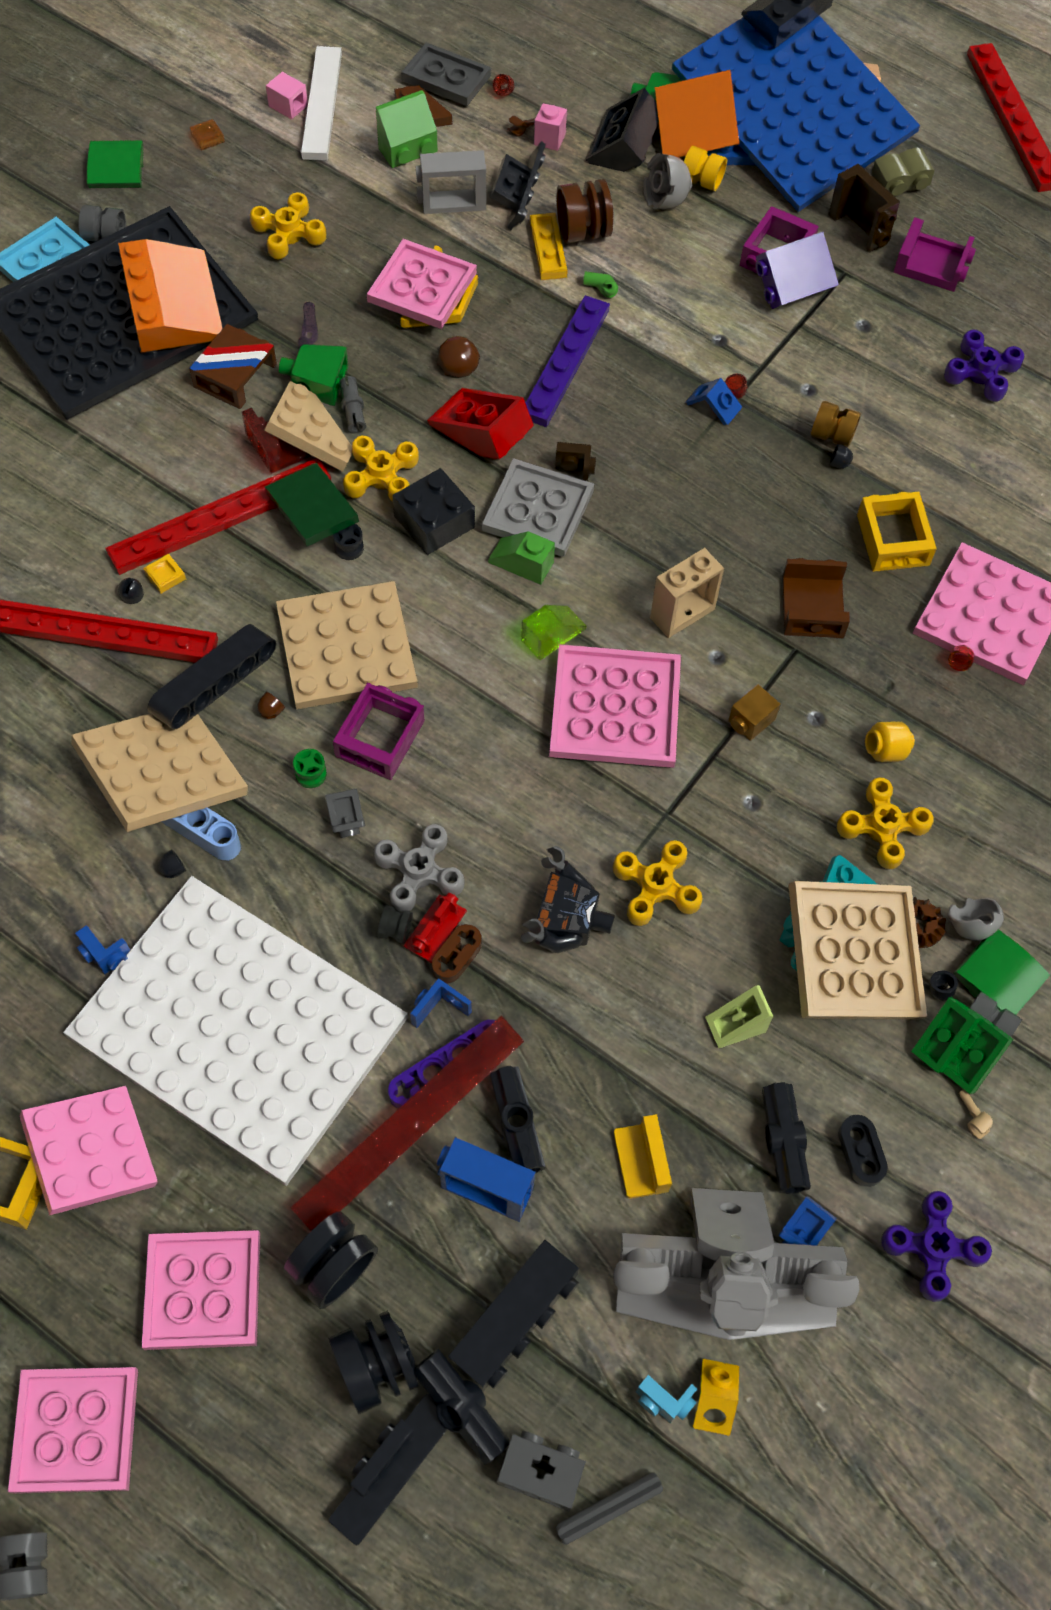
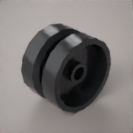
M340 1211L328 1216L318 1224L295 1248L283 1268L284 1273L296 1285L309 1283L307 1297L319 1309H325L339 1299L366 1271L378 1252V1247L366 1235L361 1234L353 1237L355 1224Z

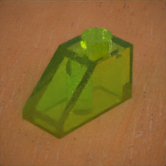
M544 605L522 620L521 641L539 660H542L558 649L559 644L564 645L583 632L587 625L568 606Z

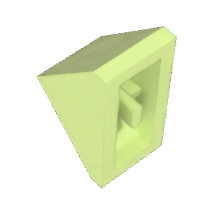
M756 985L705 1018L718 1048H722L766 1033L773 1014L761 987Z

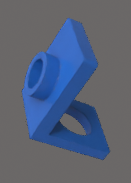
M722 378L700 385L686 401V404L689 406L706 400L723 425L729 424L742 408Z
M438 978L430 990L424 989L414 1002L416 1007L410 1013L411 1024L418 1028L441 998L467 1016L472 1013L471 1001Z

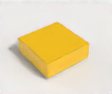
M170 554L143 568L145 575L160 594L186 580L185 573Z

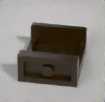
M856 164L838 174L828 215L834 221L846 215L850 217L869 235L866 249L872 252L877 248L884 247L890 241L900 201L862 166Z

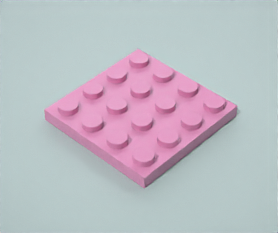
M962 542L919 619L913 634L1024 686L1051 633V582Z
M559 644L549 757L674 768L676 762L681 655Z

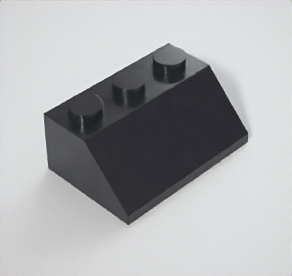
M757 0L744 9L741 15L776 48L832 6L833 0Z
M645 88L606 110L586 158L589 164L625 172L632 167H639L645 161V154L653 141L652 137L655 129L659 126L657 102Z

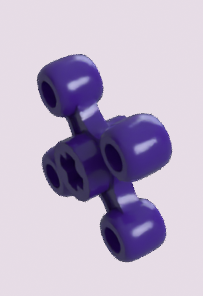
M969 330L964 334L960 348L971 359L968 361L961 358L950 360L945 368V380L950 384L958 385L965 378L969 377L973 382L985 385L984 395L988 400L993 402L1000 401L1006 395L1009 384L1005 377L998 375V371L1004 370L1008 373L1018 371L1024 361V352L1019 347L1011 346L999 354L992 347H984L985 338L980 331Z
M933 1191L924 1198L921 1206L927 1221L926 1229L920 1233H913L904 1226L892 1225L882 1234L881 1244L884 1251L893 1256H900L909 1252L917 1254L926 1267L925 1274L919 1284L920 1292L927 1300L939 1302L945 1299L951 1291V1281L946 1274L948 1261L960 1259L969 1266L980 1267L991 1258L992 1248L988 1240L981 1236H971L968 1239L956 1238L953 1232L947 1228V1218L953 1208L952 1200L944 1192ZM933 1202L941 1207V1211L933 1206ZM892 1236L899 1238L901 1245L896 1244ZM935 1240L941 1245L937 1252L931 1247ZM972 1247L978 1249L980 1256L973 1252ZM931 1281L938 1284L939 1291L933 1289Z

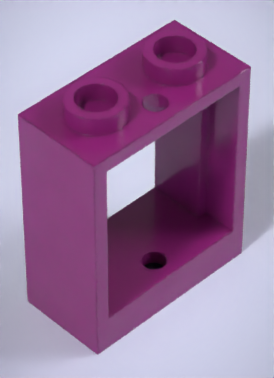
M771 206L743 245L739 266L757 273L756 256L766 251L757 246L766 234L789 244L817 234L819 226Z
M367 682L333 740L335 757L392 780L425 721L424 705H421L414 698L399 696L385 686H375ZM372 707L409 722L392 753L355 739Z

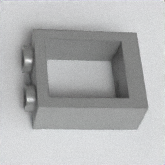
M484 150L420 154L421 166H416L417 183H421V186L416 188L417 202L423 203L424 214L486 210V164ZM473 175V189L429 191V178Z

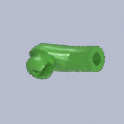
M585 271L583 285L597 287L602 295L607 298H612L617 294L618 285L611 275Z

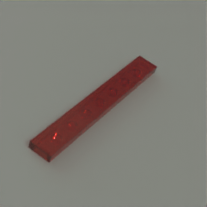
M502 1015L499 1016L290 1208L310 1231L328 1216L341 1211L514 1052L524 1040Z

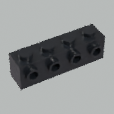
M544 1240L448 1356L449 1363L469 1381L477 1384L483 1392L488 1385L494 1389L507 1374L508 1370L504 1366L513 1355L519 1359L531 1344L532 1340L528 1338L530 1333L536 1326L543 1329L554 1316L556 1311L552 1306L560 1296L566 1300L576 1289L579 1282L575 1278L578 1275L579 1268L548 1241Z

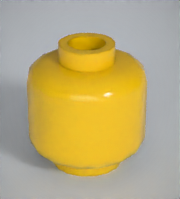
M899 721L877 722L868 731L865 738L867 752L878 762H900L905 760L911 753L915 743L914 735L904 722Z

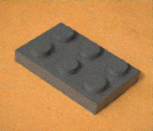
M426 42L403 69L401 75L404 82L414 86L419 85L422 89L468 106L491 77V67Z

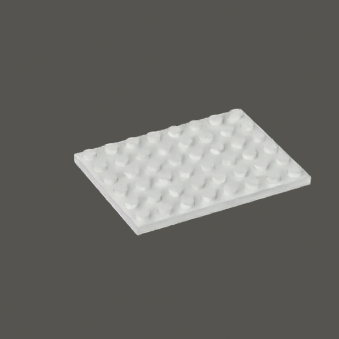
M191 876L126 955L128 959L121 961L63 1033L68 1039L287 1186L408 1019V1013Z

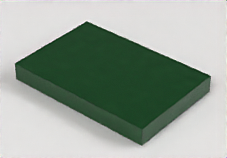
M317 463L265 486L267 495L307 547L359 522L356 511Z

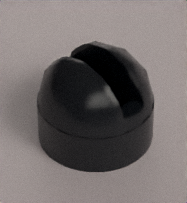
M838 443L833 451L829 465L841 469L848 467L853 460L852 451L847 446Z
M125 578L119 583L118 593L124 603L136 604L142 600L144 591L137 579Z
M173 849L159 859V871L167 878L178 877L187 871Z
M948 971L935 972L931 976L929 983L931 994L936 999L942 1001L953 997L958 986L957 978Z

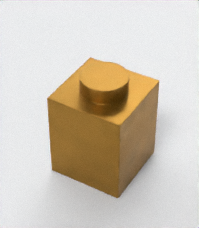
M758 684L732 705L728 721L738 734L744 735L751 741L776 720L781 704Z

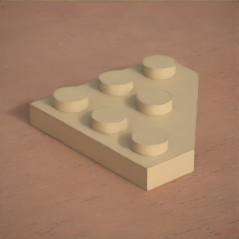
M290 381L264 431L344 471L352 454V445L317 395L309 391L305 386Z

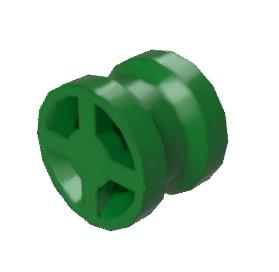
M304 749L296 754L293 760V767L297 782L305 788H316L323 784L327 776L323 755L315 749ZM316 769V771L308 773L309 770Z

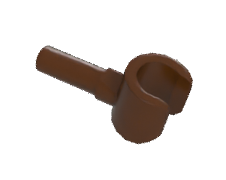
M514 115L509 119L513 126L509 127L508 130L517 136H522L526 128L535 125L536 118L523 121Z

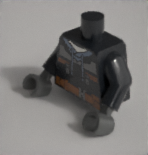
M560 847L548 848L547 852L553 856V860L550 857L542 858L541 864L547 869L555 867V872L550 873L537 919L532 918L522 923V926L527 927L531 932L522 934L521 940L524 943L535 940L536 944L554 953H561L587 945L591 929L610 934L615 915L597 910L600 893L595 890L594 886L579 871L565 860V853Z

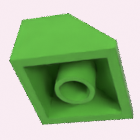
M423 90L376 106L378 149L392 168L419 159L420 154L438 152L437 129Z

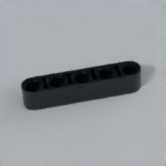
M252 624L244 626L159 689L149 700L148 712L174 730L182 727L265 663L276 649V640Z

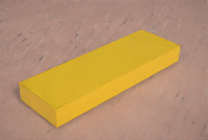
M556 213L530 215V227L541 280L567 278L568 270Z

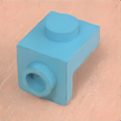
M649 1375L636 1390V1393L640 1396L638 1400L640 1405L653 1416L659 1413L669 1423L676 1416L683 1420L697 1403L691 1397L697 1390L693 1384L688 1387L678 1401Z

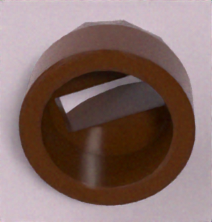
M265 692L257 704L261 716L267 719L276 718L285 709V706L269 692Z

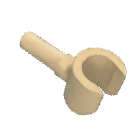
M962 1090L959 1092V1095L974 1118L967 1124L968 1129L977 1139H982L990 1132L993 1120L988 1113L981 1112L977 1108L968 1092Z

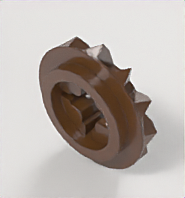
M914 897L915 918L918 912L922 920L928 921L924 926L923 932L920 925L916 923L919 948L934 946L946 932V918H943L941 914V907H935L930 903L929 899L918 900Z

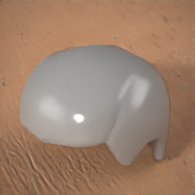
M966 898L963 907L957 908L953 904L950 906L948 917L961 937L977 941L990 937L1001 927L1004 913L1001 906L994 899L980 898L973 900Z

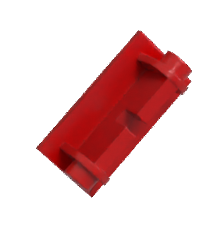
M449 892L446 896L439 894L403 947L432 963L435 954L453 933L467 910L456 904L459 899L454 894Z

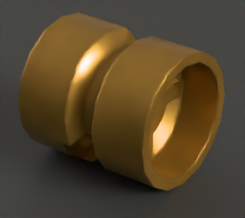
M823 400L814 421L811 436L822 440L832 438L834 444L839 443L849 448L861 413L848 408L840 411L839 405Z

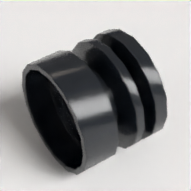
M388 1310L379 1314L385 1331L377 1334L371 1319L365 1321L368 1339L362 1342L351 1327L328 1338L358 1415L382 1404L379 1385L385 1382L395 1397L400 1396L401 1393L395 1378L402 1374L409 1390L419 1387L414 1375L416 1363L402 1329L391 1318Z

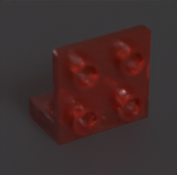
M252 407L241 412L245 434L271 474L312 456L264 431L269 421H265L262 416L258 418Z

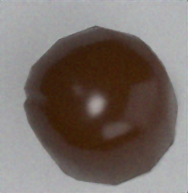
M454 336L447 338L441 344L436 364L437 366L440 365L445 375L457 378L466 377L477 369L480 355L474 343L469 339Z

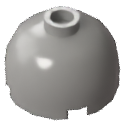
M658 153L652 157L646 168L651 170L649 178L644 177V196L647 204H653L654 209H672L682 204L691 190L692 179L688 166L679 157Z

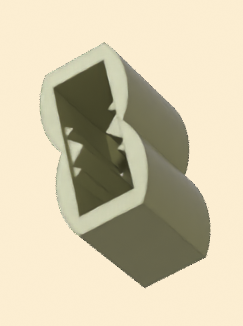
M912 148L900 154H887L877 158L874 162L872 176L893 196H898L907 190L925 189L931 184L935 170L922 148Z

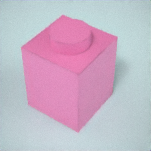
M281 72L266 85L268 106L286 117L293 119L308 106L306 85L286 73Z
M542 103L535 119L534 145L538 146L543 141L546 143L545 148L559 150L566 134L567 109Z

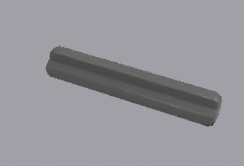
M650 1473L558 1523L556 1531L561 1542L567 1545L662 1493L663 1486L656 1473Z

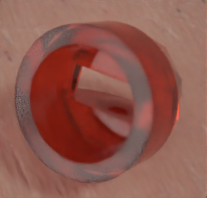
M498 74L494 78L493 90L497 95L507 96L514 91L515 85L511 76ZM506 84H507V87H506V88H504V89L501 88L502 85H506Z
M732 374L726 378L725 383L736 399L742 398L748 388L745 376L742 374Z
M967 645L956 646L952 649L948 658L950 666L956 671L970 669L975 659L974 651Z

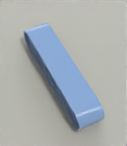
M208 807L162 821V823L220 860L234 859L241 850V843L235 826ZM196 822H205L202 826L193 827V824ZM222 838H231L227 843H218Z

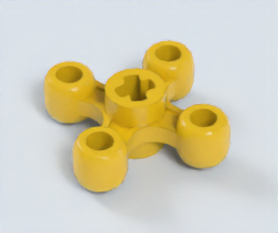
M296 192L291 194L287 201L288 207L278 209L275 214L270 213L264 206H256L250 211V222L255 231L266 232L271 229L276 232L267 239L268 253L274 259L285 258L289 251L288 244H295L301 237L306 238L311 245L315 246L323 244L326 240V228L322 221L313 219L304 222L300 219L304 218L309 212L308 199L303 193Z
M358 436L352 443V454L355 460L365 463L366 468L361 472L351 471L345 475L343 479L344 491L350 498H360L365 494L366 489L370 485L377 489L387 488L388 497L393 502L392 495L410 485L408 480L398 477L396 473L401 468L411 469L417 465L419 461L417 446L409 441L402 442L398 445L396 452L390 454L383 450L375 451L374 442L368 436Z
M878 777L873 779L866 789V798L873 805V812L861 815L853 810L845 811L838 819L837 831L845 839H853L860 834L869 833L873 840L880 843V849L877 853L878 863L885 869H895L901 864L905 856V850L898 842L897 834L909 831L917 836L925 835L931 829L934 817L932 812L925 807H917L911 812L902 813L896 805L890 803V798L893 794L891 782L885 778Z
M677 840L667 842L661 852V861L649 866L642 865L636 855L628 851L621 852L615 857L613 862L615 876L623 881L633 880L641 887V894L633 898L627 907V917L633 925L643 926L648 924L653 916L654 904L666 899L674 902L678 910L684 914H693L700 909L703 900L701 891L696 886L680 885L673 877V872L681 868L687 859V848L682 842Z

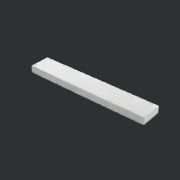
M316 46L301 150L302 159L328 160L342 58L341 47Z

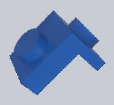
M87 925L75 933L81 942L76 948L88 964L94 960L104 975L111 970L114 971L123 959L124 961L128 959L126 955L130 952V948L123 938L105 949Z
M806 1196L778 1235L784 1239L783 1244L817 1246L837 1218Z

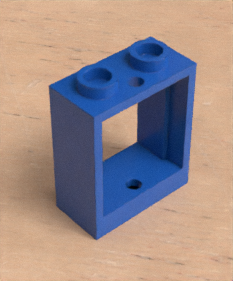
M456 1137L451 1147L445 1145L437 1161L441 1188L520 1222L534 1190L535 1171Z

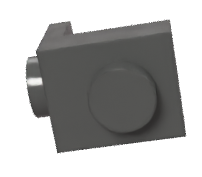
M357 788L325 795L333 833L340 832L341 838L360 834L359 827H364L365 821Z

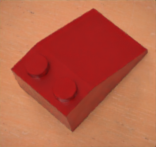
M461 388L427 420L430 426L477 455L494 459L504 457L534 426L524 397Z

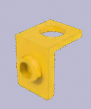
M708 1359L702 1360L700 1396L693 1422L694 1429L728 1436L731 1434L739 1399V1366ZM709 1409H718L726 1415V1418L721 1422L714 1423L708 1421L704 1417V1413Z

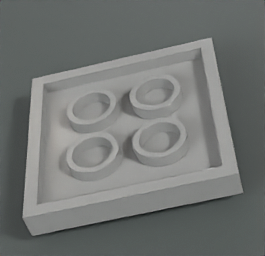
M513 458L482 523V531L500 537L529 531L555 542L554 554L565 557L594 492V484Z

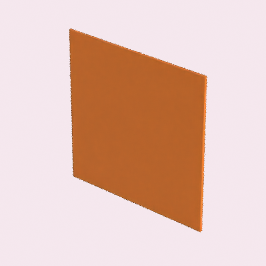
M731 70L655 87L663 154L680 158L686 156L691 146L711 151L739 144Z

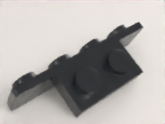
M543 141L538 144L530 155L527 166L506 154L498 170L490 197L512 210L506 227L510 230L513 229L516 223L521 224L527 215L528 209L525 206L528 205L534 194L531 188L536 184L540 176L537 170L541 167L546 157L543 154L546 143Z
M426 1394L405 1421L401 1419L396 1426L392 1422L389 1423L376 1441L380 1444L377 1451L371 1458L364 1455L351 1472V1475L355 1477L351 1483L353 1488L330 1516L329 1522L356 1546L363 1541L448 1430L439 1421L436 1413L438 1405L430 1394Z

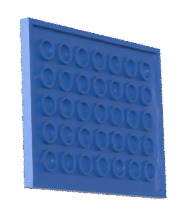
M820 15L776 48L742 17L672 63V70L681 81L731 70L739 135L738 145L797 212L834 189L839 173L856 164L863 168L867 167L877 158L916 134L920 128V124Z

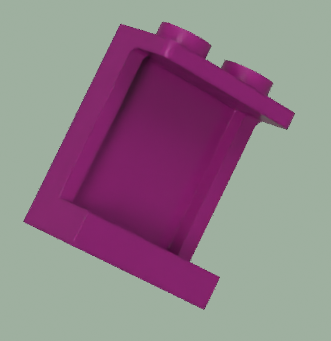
M914 217L899 252L893 273L954 292L958 281L964 283L969 266H965V263L971 265L976 248H973L972 244L975 237L970 236L966 246L924 234L921 233L924 220Z

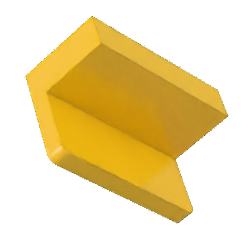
M657 1114L643 1116L640 1125L615 1129L614 1139L626 1197L633 1199L669 1192L672 1181Z

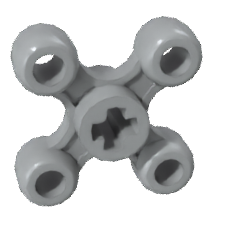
M431 824L427 826L422 833L421 847L414 848L408 851V853L400 850L392 840H382L375 846L374 859L377 865L384 869L397 868L404 875L402 882L395 885L390 892V902L396 911L402 913L405 910H412L416 904L418 888L426 887L429 884L438 886L445 895L449 892L457 896L464 889V875L459 869L454 867L441 868L434 861L436 854L443 851L448 842L447 832L441 825Z

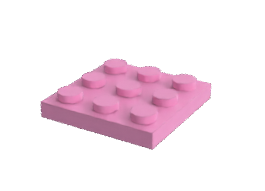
M403 239L368 291L367 302L442 329L475 277L477 265Z
M126 1086L21 1111L20 1120L49 1216L156 1186L158 1180Z
M259 1230L148 1234L142 1349L162 1350L257 1346Z
M136 1367L21 1370L8 1492L129 1491L138 1369Z

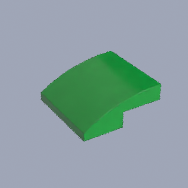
M142 140L90 141L87 163V184L89 188H142Z
M999 929L990 937L983 939L953 972L974 998L980 992H983L997 1002V1009H1008L1015 1015L1050 976L1033 956Z
M949 997L911 1052L937 1073L943 1072L966 1092L974 1094L1014 1039L971 1008Z

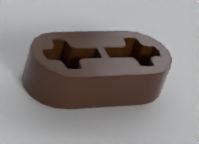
M464 924L457 927L435 954L432 960V972L437 980L439 978L445 983L455 982L477 956L481 949L482 936L475 926ZM469 936H472L474 945L466 944L460 951L461 937L467 939ZM454 956V970L447 969L445 972H442L441 962L447 964Z

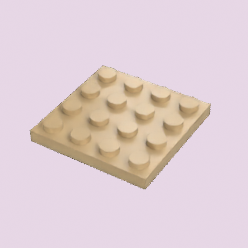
M395 581L276 601L296 709L358 699L367 682L375 686H385L392 692L418 688Z
M150 713L72 735V746L127 832L247 795L248 785L198 714L182 727L175 730Z
M794 881L788 884L802 1018L907 1020L927 1018L911 886Z

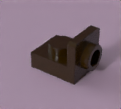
M557 442L555 469L583 471L582 480L588 482L589 474H595L596 457H591L592 445Z

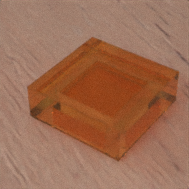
M214 119L190 127L191 135L201 151L225 142L224 135Z

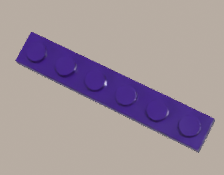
M586 295L582 299L526 401L533 423L547 428L609 313L610 303Z

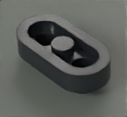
M863 1115L849 1116L840 1126L838 1135L851 1176L862 1186H875L883 1180L888 1170L877 1131L872 1121ZM850 1132H859L861 1135V1140H854L851 1137ZM862 1165H869L872 1168L873 1173H864L862 1170Z

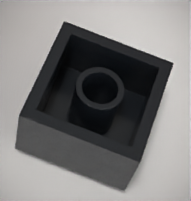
M441 468L392 495L394 517L426 555L431 554L475 528V506Z

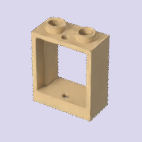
M703 548L656 578L650 619L668 639L715 610L724 568L706 548Z

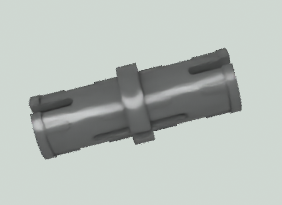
M347 376L348 386L346 385L345 377H343L339 381V386L343 397L341 406L346 413L348 430L352 433H358L357 423L359 424L360 431L363 432L366 429L362 412L364 403L359 396L357 379L353 376Z

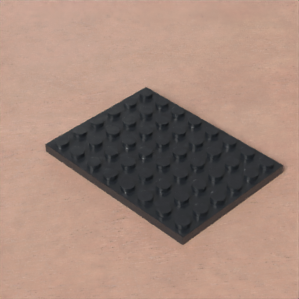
M170 206L0 288V332L66 420L206 348L212 342L141 353L118 243L149 239L204 250L222 328L229 324L237 329H242L258 320L257 311Z

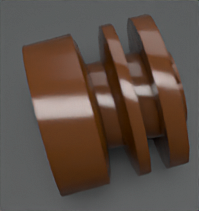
M605 179L595 180L594 184L592 181H586L583 186V195L577 183L559 185L557 187V217L562 239L565 243L583 241L586 236V228L592 239H597L599 234L602 237H610L612 235L613 203Z

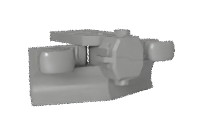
M692 1188L691 1208L696 1238L622 1233L620 1261L616 1264L613 1273L614 1283L617 1286L616 1312L727 1340L836 1327L837 1307L852 1305L856 1301L860 1290L857 1276L846 1275L848 1261L843 1247L774 1243L763 1192Z

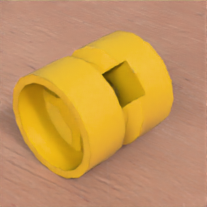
M691 146L684 162L688 166L692 183L696 184L699 181L701 187L716 191L724 177L727 158L715 153L708 156L706 150Z

